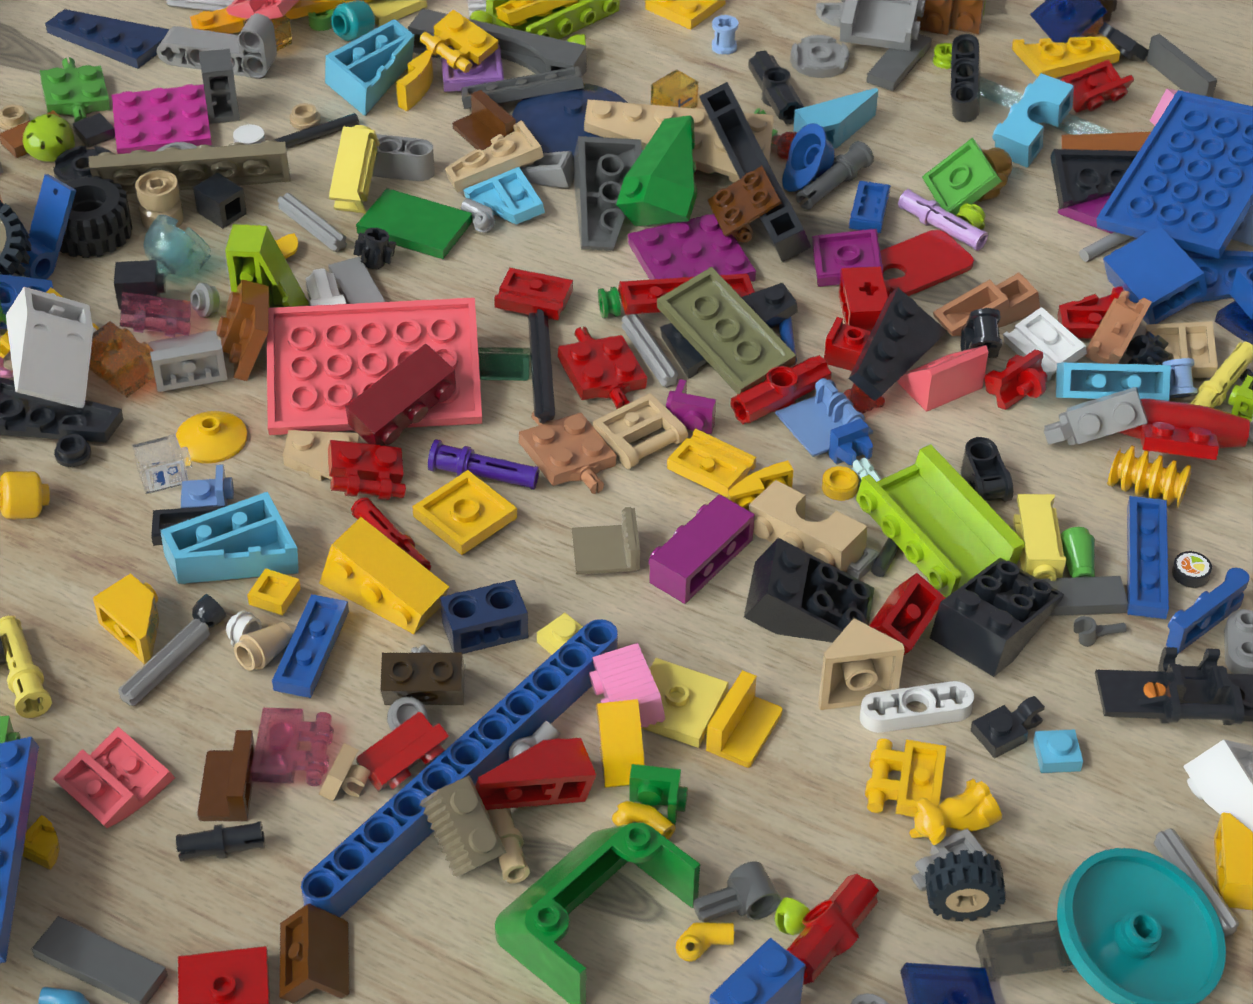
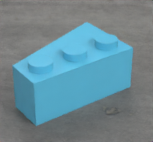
M268 491L161 530L164 556L178 584L260 577L265 568L282 574L299 573L297 546Z

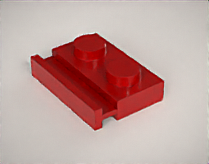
M509 268L499 287L498 295L494 297L495 308L528 315L536 313L537 309H541L548 319L559 321L560 313L564 311L573 292V280Z

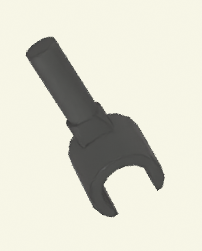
M1080 616L1074 621V632L1079 634V643L1085 647L1093 645L1099 636L1127 631L1125 623L1096 625V621L1088 616Z

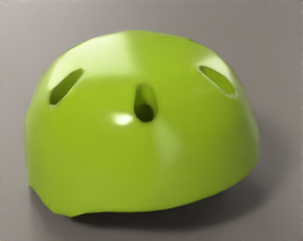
M43 114L33 118L26 126L23 133V146L28 154L35 159L44 162H54L63 152L75 147V138L71 126L65 119L55 114Z

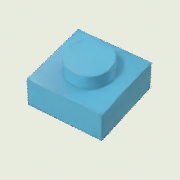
M1075 729L1035 731L1033 743L1041 773L1081 771L1083 758Z

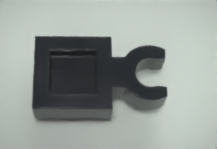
M1104 21L1098 32L1118 44L1117 49L1120 51V54L1130 60L1134 55L1142 61L1146 59L1148 55L1147 48Z

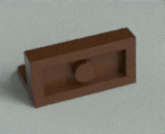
M482 90L471 94L472 114L452 123L453 129L476 150H485L492 145L491 139L501 134L505 137L512 133L516 119Z
M236 730L233 750H210L207 752L197 811L199 821H248L257 757L252 730Z
M309 903L280 923V999L292 1004L316 988L341 999L349 994L348 922Z

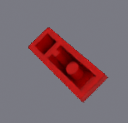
M555 738L539 742L478 777L475 788L486 810L586 802L596 778V772L581 738Z

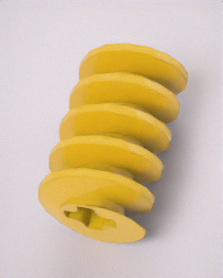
M1131 445L1125 453L1121 452V448L1118 450L1108 476L1107 484L1113 487L1121 479L1122 491H1129L1135 484L1136 496L1141 497L1149 489V498L1158 499L1163 494V500H1167V507L1177 499L1178 508L1189 484L1191 465L1187 464L1179 473L1177 472L1176 460H1173L1165 468L1163 467L1162 455H1159L1153 463H1150L1149 451L1145 450L1139 458H1136L1135 446Z

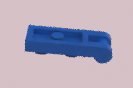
M1241 568L1229 569L1221 585L1210 593L1208 591L1203 592L1197 598L1194 605L1187 610L1181 609L1176 612L1168 623L1170 631L1166 646L1177 647L1179 654L1227 618L1232 612L1239 609L1244 598L1243 591L1248 586L1249 574Z

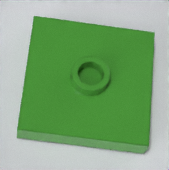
M973 138L922 176L935 200L940 204V207L955 216L963 204H973L1002 182Z

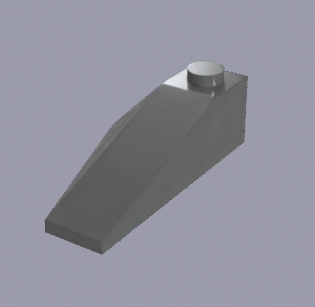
M578 136L573 158L581 249L614 250L625 218V214L616 203L625 176L642 153L641 139Z

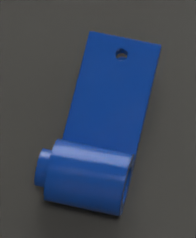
M44 175L29 231L30 238L28 240L31 243V251H26L30 256L29 264L21 263L26 270L23 275L28 278L46 280L52 275L56 267L76 193L75 189L51 175Z

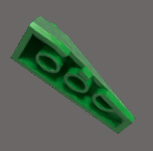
M691 115L664 119L625 176L616 205L635 227L690 221L697 197V185L694 183L693 173L696 172V163L693 160L692 151L695 148L694 118Z

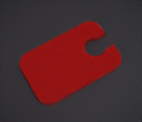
M941 230L927 231L880 251L883 273L891 268L900 269L905 273L901 278L889 280L890 292L892 293L899 288L907 296L966 273L972 269L974 263L972 255L951 236Z

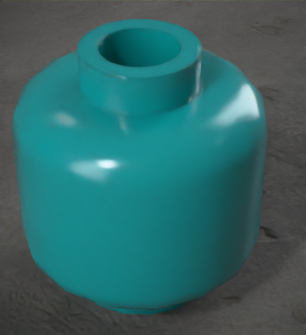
M361 0L339 4L334 9L331 18L332 29L342 40H356L374 30V12L366 2Z

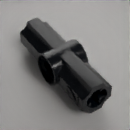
M766 50L756 52L749 59L748 68L762 90V102L772 107L778 119L783 120L785 124L794 123L795 110L803 108L804 105L790 84V72L780 67L774 56L768 54Z

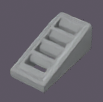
M571 151L543 153L544 157L536 160L532 165L520 167L529 183L569 188L574 180V159Z

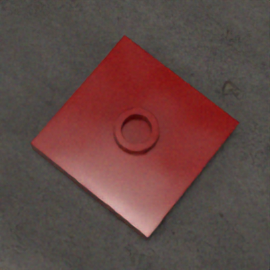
M267 946L178 956V1004H270Z

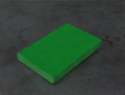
M386 188L356 224L357 234H365V231L369 228L383 229L388 232L389 241L396 242L397 246L444 259L471 225L473 218L471 212Z

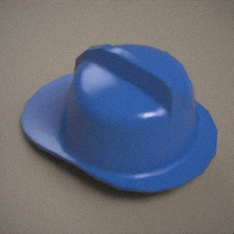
M810 123L804 126L795 135L791 143L782 178L783 188L788 192H796L803 189L808 183L815 181L833 165L835 158L834 147L826 139L824 128L819 124Z

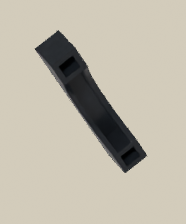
M728 82L700 95L699 98L739 179L748 172L763 166L782 202L759 217L781 261L784 262L810 249L811 245L805 230L764 156Z

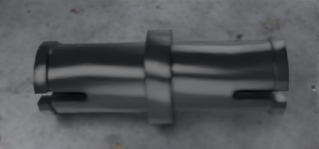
M257 821L252 824L227 828L223 824L214 825L213 830L183 835L177 834L176 847L177 852H180L178 854L179 861L183 862L188 859L217 855L221 859L227 858L228 853L256 848L263 849L265 848L264 831H261L263 824L261 821Z

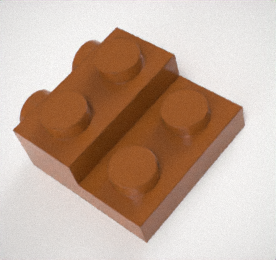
M925 0L923 17L917 16L916 21L920 22V30L948 35L950 29L979 35L985 0Z
M243 279L237 286L236 292L232 291L229 296L226 317L221 316L216 335L221 337L223 352L230 354L229 362L234 364L233 378L247 381L268 334L269 286Z

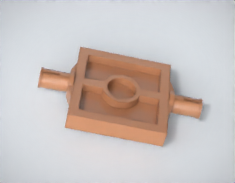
M533 411L531 418L538 426L519 431L518 442L552 486L568 481H583L592 494H596V491L597 493L602 491L604 483L596 474L599 471L616 466L617 455L582 413H577L558 420H547L545 424H542L534 416Z

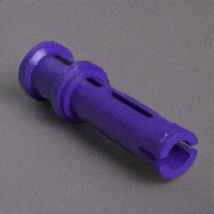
M435 439L432 443L428 457V470L432 472L439 469L457 473V476L469 470L475 476L528 487L533 490L537 486L540 474L538 466L534 467L475 454L474 449L469 446H464L461 449L443 445L442 441Z

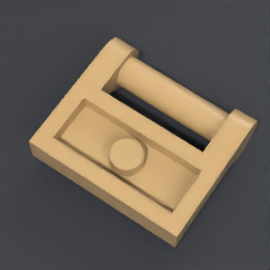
M651 393L593 421L595 430L614 453L618 455L621 464L626 469L638 465L640 459L672 443L679 444L688 438V432L683 423ZM662 427L666 430L634 447L630 445V443Z

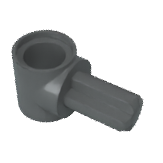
M752 861L742 864L730 874L726 888L699 897L693 903L695 913L702 922H708L735 911L740 916L746 915L749 919L758 920L775 912L781 902V897L760 862Z

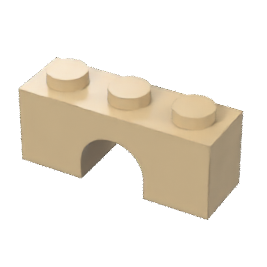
M777 480L749 504V511L755 514L754 534L759 538L773 543L779 537L845 573L851 562L856 563L864 555L867 541L866 525L837 510L826 520L820 522L806 521V495Z

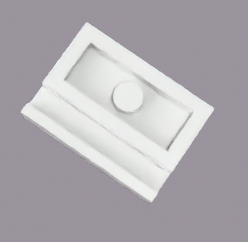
M1042 307L1016 324L1013 331L1010 333L1006 331L1003 334L1004 342L1020 356L1024 357L1035 349L1043 351L1044 357L1041 366L1048 376L1047 381L1051 380V375L1057 372V363H1074L1087 354L1086 345Z

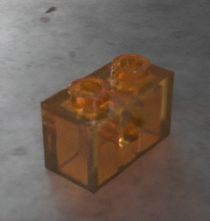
M109 321L93 333L89 369L127 398L155 378L150 352H153V349L146 342H138L127 328L121 329Z

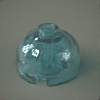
M158 215L144 237L143 247L149 260H157L158 272L164 273L165 278L168 275L174 278H188L195 275L211 257L209 255L211 252L210 247L189 227L185 231L176 227L179 221L167 215Z

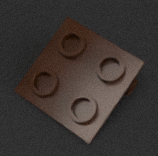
M763 166L748 172L735 183L719 190L714 196L707 199L724 236L728 237L732 234L737 241L747 243L752 238L753 229L749 223L782 203Z

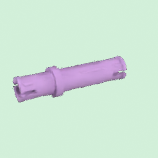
M910 189L905 190L899 198V208L919 217L920 222L924 225L931 224L969 245L976 251L981 250L988 239L986 231H982L944 210L937 201H928Z

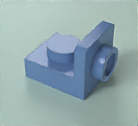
M224 464L216 465L215 479L182 481L181 508L227 506V500L234 499L232 477L226 478Z

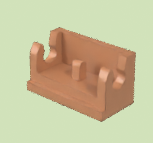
M1129 291L1121 292L1119 298H1114L1086 349L1087 354L1084 356L1097 363L1118 364L1152 302L1143 297L1138 303H1134L1128 299Z

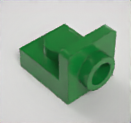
M632 764L629 781V801L650 806H668L667 819L676 825L677 812H685L688 794V787L680 786L681 769Z

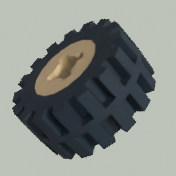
M960 850V854L956 855L950 852L946 853V858L939 856L934 859V864L927 866L925 881L928 904L933 913L937 916L942 914L943 919L949 920L954 917L955 921H963L964 918L974 921L978 920L977 916L986 918L991 916L990 911L997 912L1000 910V904L1004 905L1006 901L1001 864L998 859L994 860V856L989 853L983 856L982 851L977 850L973 854L968 853V850Z

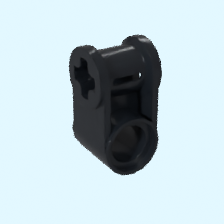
M982 308L974 310L969 314L965 327L961 330V351L986 345L989 351L988 358L998 357L999 350L1002 347V339L998 329V323L1001 319L999 310Z
M985 437L970 439L966 443L961 476L985 501L1001 498L1004 502L1011 501L1014 493L1013 481L1010 472L1003 463L997 445Z

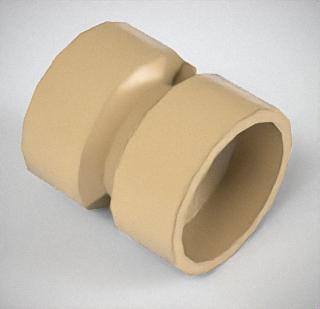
M154 170L141 175L136 181L135 188L137 199L140 202L139 210L144 227L155 232H166L178 227L183 221V209L176 176L169 171Z

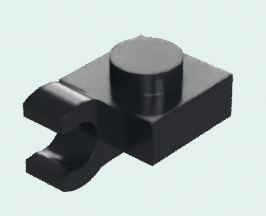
M1036 696L1024 700L1012 713L1003 705L973 720L971 732L995 759L1027 742V730L1035 728L1043 722L1038 713L1043 711L1045 706Z

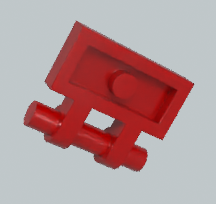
M330 440L328 446L329 477H332L331 491L344 492L345 496L357 497L358 494L377 495V499L389 500L390 497L404 498L406 486L401 483L404 476L402 448Z

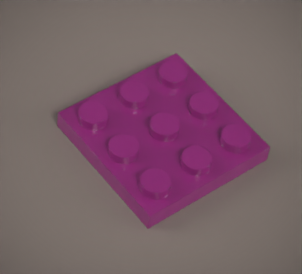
M714 214L692 218L686 222H676L628 233V244L649 280L695 277L713 267L719 275L748 273L750 281H756L755 268L732 234L728 237L724 236Z

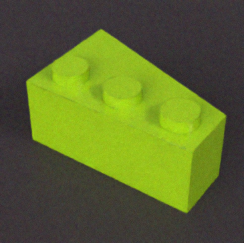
M233 224L225 249L231 292H236L237 286L243 279L269 286V308L310 306L268 226Z

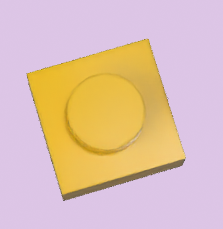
M265 568L247 594L248 603L251 606L283 616L301 589L300 580Z

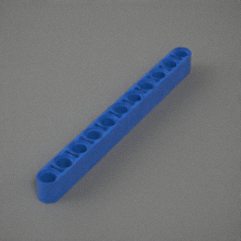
M603 619L592 620L587 623L320 861L302 879L301 890L304 906L309 903L338 917L346 913L435 831L431 829L432 823L427 821L428 815L423 814L425 808L420 806L421 800L438 789L469 775L475 786L478 777L510 760L509 749L515 740L533 735L545 721H548L550 724L553 723L592 687L589 672L595 671L592 657L618 649V631L616 626L612 622Z

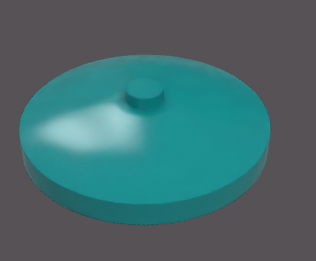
M1114 848L1098 852L1087 858L1064 883L1057 907V922L1063 946L1079 974L1104 998L1114 1004H1199L1217 986L1224 971L1226 961V944L1223 929L1208 897L1177 866L1146 851Z

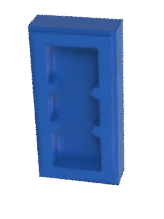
M859 181L850 216L849 229H877V233H881L891 185Z

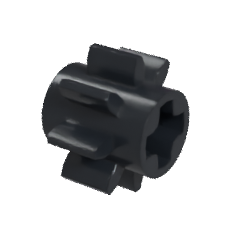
M369 228L365 231V234H358L353 254L361 256V263H364L365 267L379 269L385 263H391L392 256L395 253L396 242L389 241V234L385 230Z
M1149 331L1145 335H1138L1130 341L1127 347L1126 354L1132 358L1127 364L1162 365L1170 357V354L1164 350L1169 343L1160 335L1154 336Z

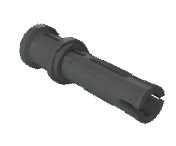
M861 141L851 144L846 154H840L834 158L831 168L796 194L797 203L808 197V200L801 207L809 210L843 181L853 180L861 168H867L874 162V155L870 147Z

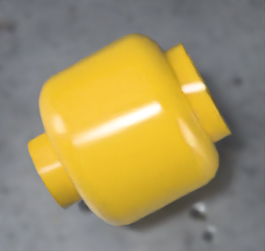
M7 471L2 474L0 478V512L6 519H34L40 515L42 506L49 505V485L42 484L41 477L35 471Z

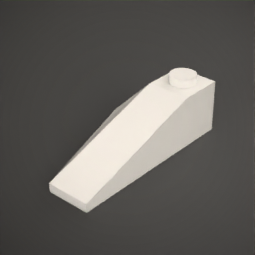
M1224 739L1184 765L1185 770L1190 776L1187 779V783L1197 798L1200 800L1204 799L1220 815L1222 812L1231 813L1253 832V746Z

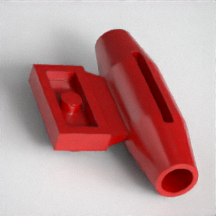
M1142 398L1141 402L1148 423L1117 432L1140 439L1142 449L1146 451L1217 460L1219 448L1246 446L1249 437L1250 420L1208 406Z

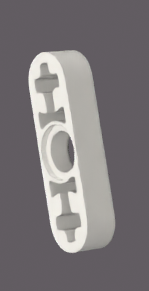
M958 681L873 692L866 695L861 702L860 722L867 730L881 733L962 721L967 719L972 712L974 693L968 685ZM918 701L926 705L928 709L924 712H913L908 709L906 704ZM874 709H878L881 714L885 715H878Z

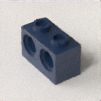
M515 579L440 597L442 624L452 652H462V654L529 638L528 612Z

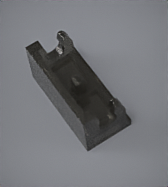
M1057 920L983 929L975 945L986 983L995 982V979H1000L1001 976L1061 969L1063 973L1076 969L1063 946Z

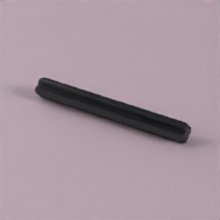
M537 309L536 313L528 315L534 416L539 419V423L545 424L547 420L555 418L548 317L544 315L543 310Z

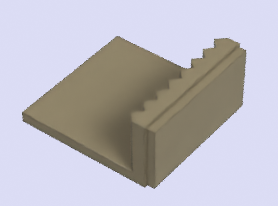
M625 507L622 510V525L572 528L576 575L640 570V544L635 508Z

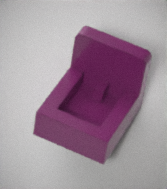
M680 379L676 390L669 391L666 408L683 423L687 430L694 431L698 429L706 434H712L715 426L716 399L687 394V380Z

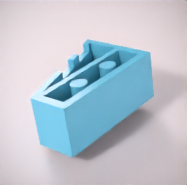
M393 19L326 55L325 83L366 116L408 68L407 63L413 60L414 34Z

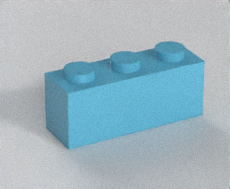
M1057 363L1056 398L1098 399L1136 387L1140 399L1151 398L1169 401L1171 365Z

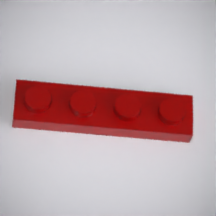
M748 273L720 275L740 297L755 292ZM693 277L620 281L618 293L625 315L661 312L657 308V299Z

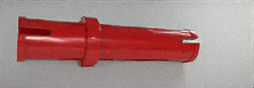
M360 498L352 505L351 512L354 518L358 520L362 517L429 571L431 570V562L415 548L414 540L408 535H403L369 498Z

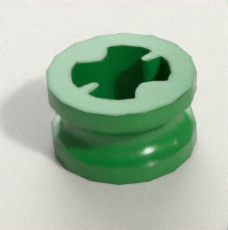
M616 286L611 287L609 291H605L603 288L598 289V304L603 319L608 318L609 314H614L615 317L621 314L620 298Z

